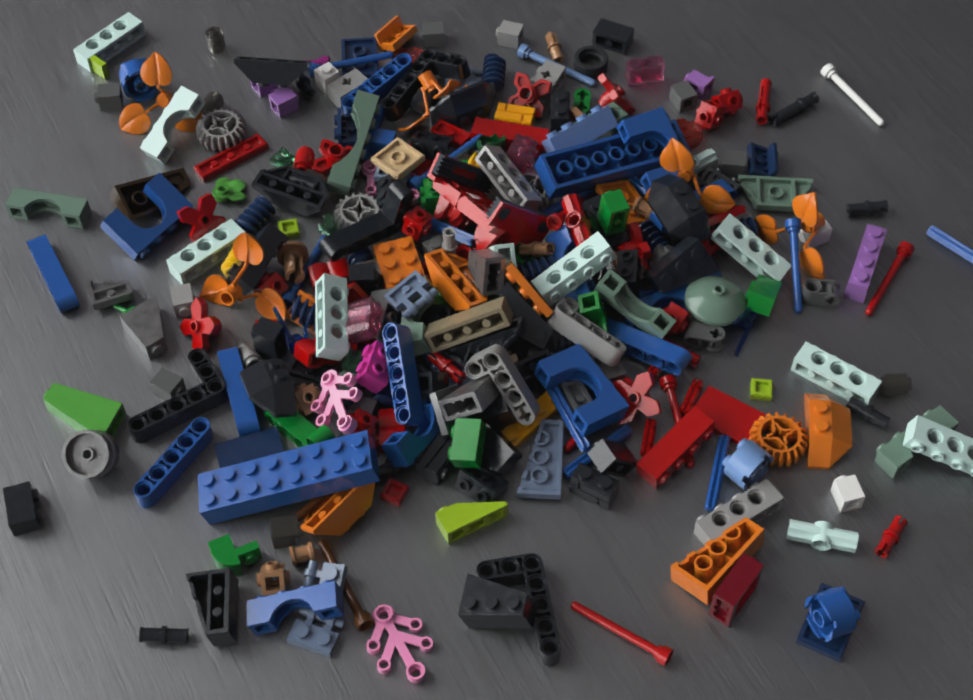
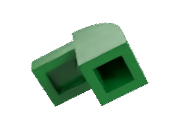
M598 290L577 295L580 314L609 333L606 309Z
M229 534L207 542L216 567L218 569L230 567L236 576L244 574L242 566L254 564L259 559H262L257 540L234 548Z

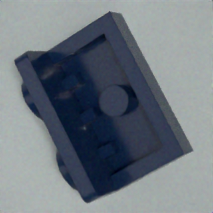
M339 107L338 114L334 115V124L337 126V128H334V139L338 140V144L342 145V147H354L357 141L355 122L351 114L342 115V108Z
M753 142L747 146L748 175L774 177L778 174L777 143L772 142L768 148Z

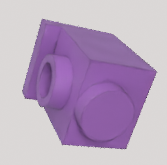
M693 70L685 76L684 81L687 80L698 94L697 98L703 100L713 90L715 77L712 75L708 77Z

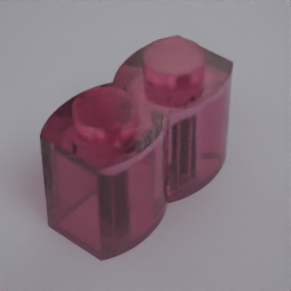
M654 55L644 59L633 58L627 60L625 69L627 85L629 87H639L644 84H659L663 82L665 63L662 56Z
M373 296L351 302L348 306L346 335L353 344L378 336V330H380L379 318L382 308Z

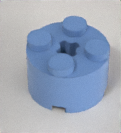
M743 438L737 445V450L733 455L729 454L723 460L722 465L725 466L724 474L744 491H747V486H751L757 481L760 482L769 470L766 466L768 462L773 463L774 457L755 441Z

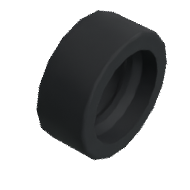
M589 45L576 51L573 67L575 71L592 79H598L597 77L600 74L607 72L608 55L602 48ZM586 59H595L599 61L600 64L596 66H587L583 64L581 61Z

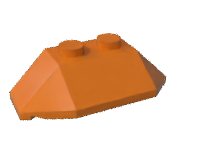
M443 248L425 253L424 258L432 284L454 311L467 310L487 302L489 295L482 296L468 269V260L448 253Z
M805 393L806 435H808V447L806 450L807 468L829 470L852 448L851 412L848 407L828 395Z
M375 482L330 494L305 517L300 528L314 535L342 536L372 506Z

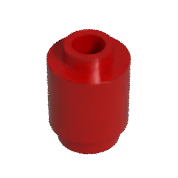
M308 146L300 147L296 152L293 168L311 173L315 159L314 150Z

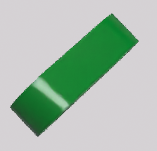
M585 88L577 89L574 93L573 107L576 106L579 110L583 108L581 112L588 115L590 112L591 92Z

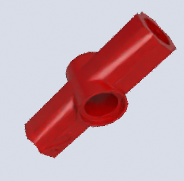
M568 194L563 197L561 203L566 215L565 224L570 228L577 247L592 236L590 230L591 222L585 216L579 196L577 194Z

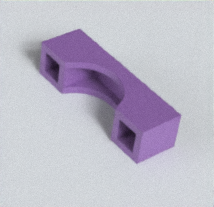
M867 224L844 298L864 303L887 229Z

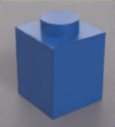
M374 128L369 141L370 154L375 155L396 139V131Z

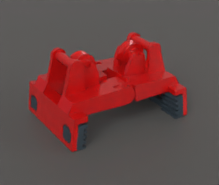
M439 152L437 153L427 175L433 180L432 188L440 194L434 211L435 219L447 220L451 226L458 229H464L473 222L478 224L474 234L476 250L488 249L493 245H499L500 242L501 244L514 243V248L519 242L523 244H531L534 241L542 242L550 230L546 225L548 214L525 208L496 196L497 201H491L484 192L490 193L488 190L492 188L490 186L493 183L481 168Z

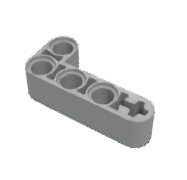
M564 297L556 305L553 313L548 318V325L576 345L580 343L584 350L604 364L615 367L627 349L624 343L577 312L579 310V303L576 300Z
M495 344L474 354L465 365L466 375L471 379H478L489 374L517 421L522 425L533 423L540 411L539 404L506 349L499 344ZM491 354L496 355L499 360L493 359ZM473 363L478 364L481 369L475 368ZM502 373L508 374L510 378H505ZM513 391L518 392L521 396H516Z

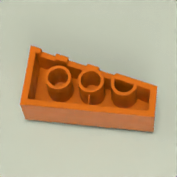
M747 517L743 518L723 531L722 535L715 540H709L698 551H692L681 562L672 564L670 566L671 581L706 605H709L715 591L743 553L753 556L764 544V528Z

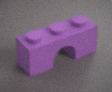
M251 82V87L260 97L269 94L270 108L279 118L299 109V96L295 90L292 91L289 88V85L286 88L276 87V84H269V86L263 87L258 86V83Z

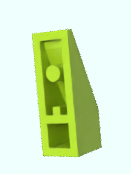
M506 501L454 503L450 506H444L435 512L436 525L447 543L451 544L508 516V505Z

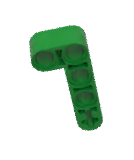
M269 411L264 413L266 420L273 427L277 426L278 431L298 448L335 438L334 433L326 425L316 428L298 412L296 417L282 418L273 417Z

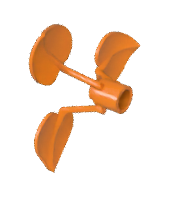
M157 52L152 53L143 63L140 75L145 84L149 86L156 85L157 89L162 93L158 95L157 103L145 111L139 103L127 105L119 118V127L122 131L136 135L147 132L151 126V119L147 113L158 106L162 108L167 107L174 96L172 92L160 87V85L167 86L170 84L172 71L167 61ZM200 111L196 118H187L180 121L175 127L185 132L196 131V125L198 120L201 119L202 112Z
M431 70L418 76L423 85L420 89L423 93L426 112L412 125L397 129L399 131L412 130L429 118L430 110L426 90L430 93L437 89L439 93L433 97V99H437L457 89L461 82L449 79L447 85L442 88Z
M671 138L660 155L661 166L669 172L678 171L677 177L684 178L686 182L693 179L697 193L701 197L699 201L707 213L720 214L730 210L736 202L723 187L710 185L703 190V193L701 192L697 175L694 174L695 164L692 154L681 142ZM650 188L645 195V201L648 200Z
M816 192L801 194L793 199L792 207L795 215L801 219L802 230L806 233H811V235L803 245V251L799 252L800 268L812 278L825 279L822 256L816 249L812 247L807 248L813 237L818 234L817 230L825 225V218L818 212ZM762 214L755 217L758 224L759 237L768 245H774L778 242L779 237L777 233L787 231L785 227L776 229V221L769 215Z
M243 232L237 236L233 244L235 258L239 261H245L243 268L230 285L220 275L214 274L209 276L204 283L199 297L225 306H232L237 300L242 302L245 299L258 297L255 300V307L262 316L267 319L284 322L286 319V305L282 296L277 291L264 288L261 294L256 292L242 296L243 290L237 282L247 269L249 263L258 265L264 258V250L261 244L249 233Z

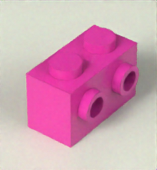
M379 340L364 348L362 352L363 359L356 368L357 383L375 394L386 387L389 381L384 344Z

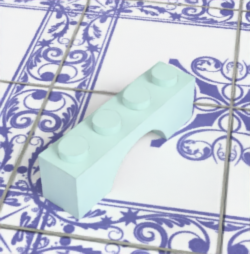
M180 86L168 106L163 110L159 120L153 125L149 135L143 140L140 149L149 157L165 165L175 150L171 143L173 128L184 119L196 118L206 102L197 93Z

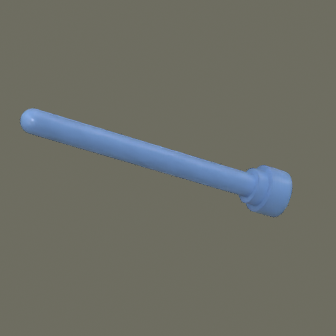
M524 43L518 48L517 57L522 59L531 58L541 64H544L546 60L557 63L533 52L530 46ZM566 67V75L587 85H596L594 79Z

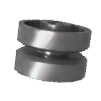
M81 430L75 432L66 440L63 445L62 459L69 473L78 478L90 479L106 476L113 471L118 463L120 452L118 443L107 432L101 430Z

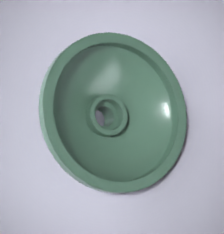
M706 276L691 282L684 296L688 311L696 319L708 325H731L743 316L746 309L745 295L742 290L732 281L719 276Z

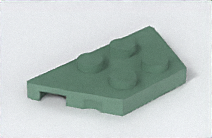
M738 175L737 179L740 181L742 190L756 210L794 212L792 207L793 199L798 195L807 194L813 183V179L754 175Z

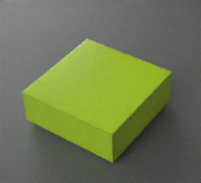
M95 55L89 58L93 72L105 80L110 77L105 61Z
M297 218L278 221L279 230L287 235L289 239L301 237Z
M751 378L750 400L772 401L773 380Z

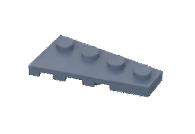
M541 420L533 449L530 452L526 469L516 493V498L561 500L563 420Z

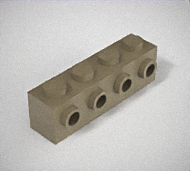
M505 296L429 323L424 336L433 353L510 326L513 312Z

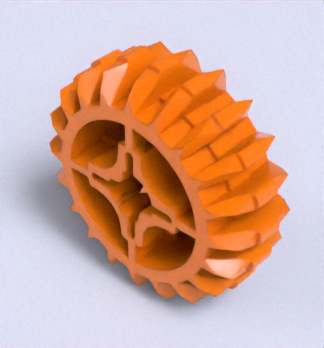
M768 412L765 417L760 416L758 421L753 423L749 431L750 436L748 440L755 441L774 457L773 463H769L770 467L774 464H777L779 468L783 464L787 467L792 462L796 464L799 458L802 459L807 450L808 435H806V428L801 427V421L794 422V416L788 418L786 413L783 416H779L778 412L772 416ZM769 431V434H767L766 437L762 438L761 435ZM794 442L795 445L788 449L787 445Z

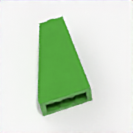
M54 382L43 397L47 410L77 431L101 430L114 437L126 416L121 402Z

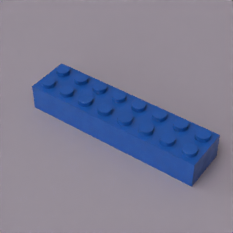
M676 119L670 120L672 128L677 132L678 141L691 153ZM620 134L541 154L534 167L550 200L596 187L597 184L615 182L662 167L660 155L664 147L656 140L649 138L624 145Z
M368 430L200 473L198 474L199 513L211 525L380 481L375 442Z

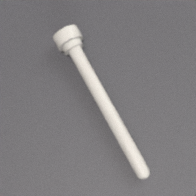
M828 63L822 68L821 75L826 79L833 80L878 126L885 124V121L838 75L837 68L832 63Z

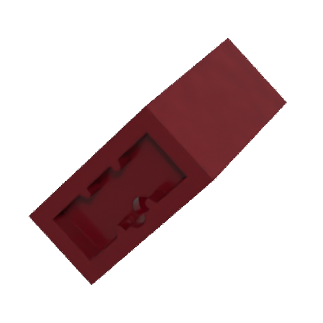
M743 553L713 595L709 615L727 627L731 625L758 587L764 567L758 559Z

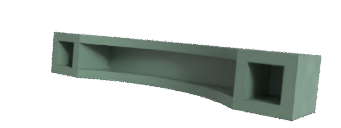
M357 90L351 111V116L357 129V141L347 156L332 165L326 186L328 192L349 196L350 190L354 191L357 182L354 177L355 175L359 176L362 164H359L360 159L364 160L367 149H364L365 144L369 145L372 135L369 131L375 127L376 119H374V115H378L381 104H378V95Z

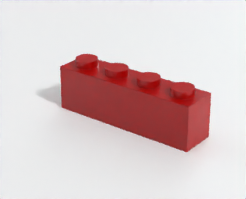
M476 117L471 130V139L478 134L489 137L497 134L499 139L505 135L507 141L504 152L539 158L541 154L546 153L541 141L547 139L546 135L550 129Z
M694 406L636 463V474L655 489L661 484L665 485L670 480L671 474L684 466L686 458L689 455H695L700 449V445L712 438L715 432V421Z

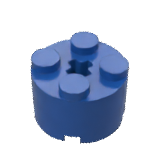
M147 58L133 59L122 63L120 66L119 80L124 93L128 98L130 97L137 102H145L152 99L158 90L156 85L149 86L141 78L140 70Z
M843 586L819 592L807 597L805 601V609L809 608L810 615L806 616L808 624L819 639H826L825 642L853 632L856 629L857 620H860V612L857 607L853 606Z

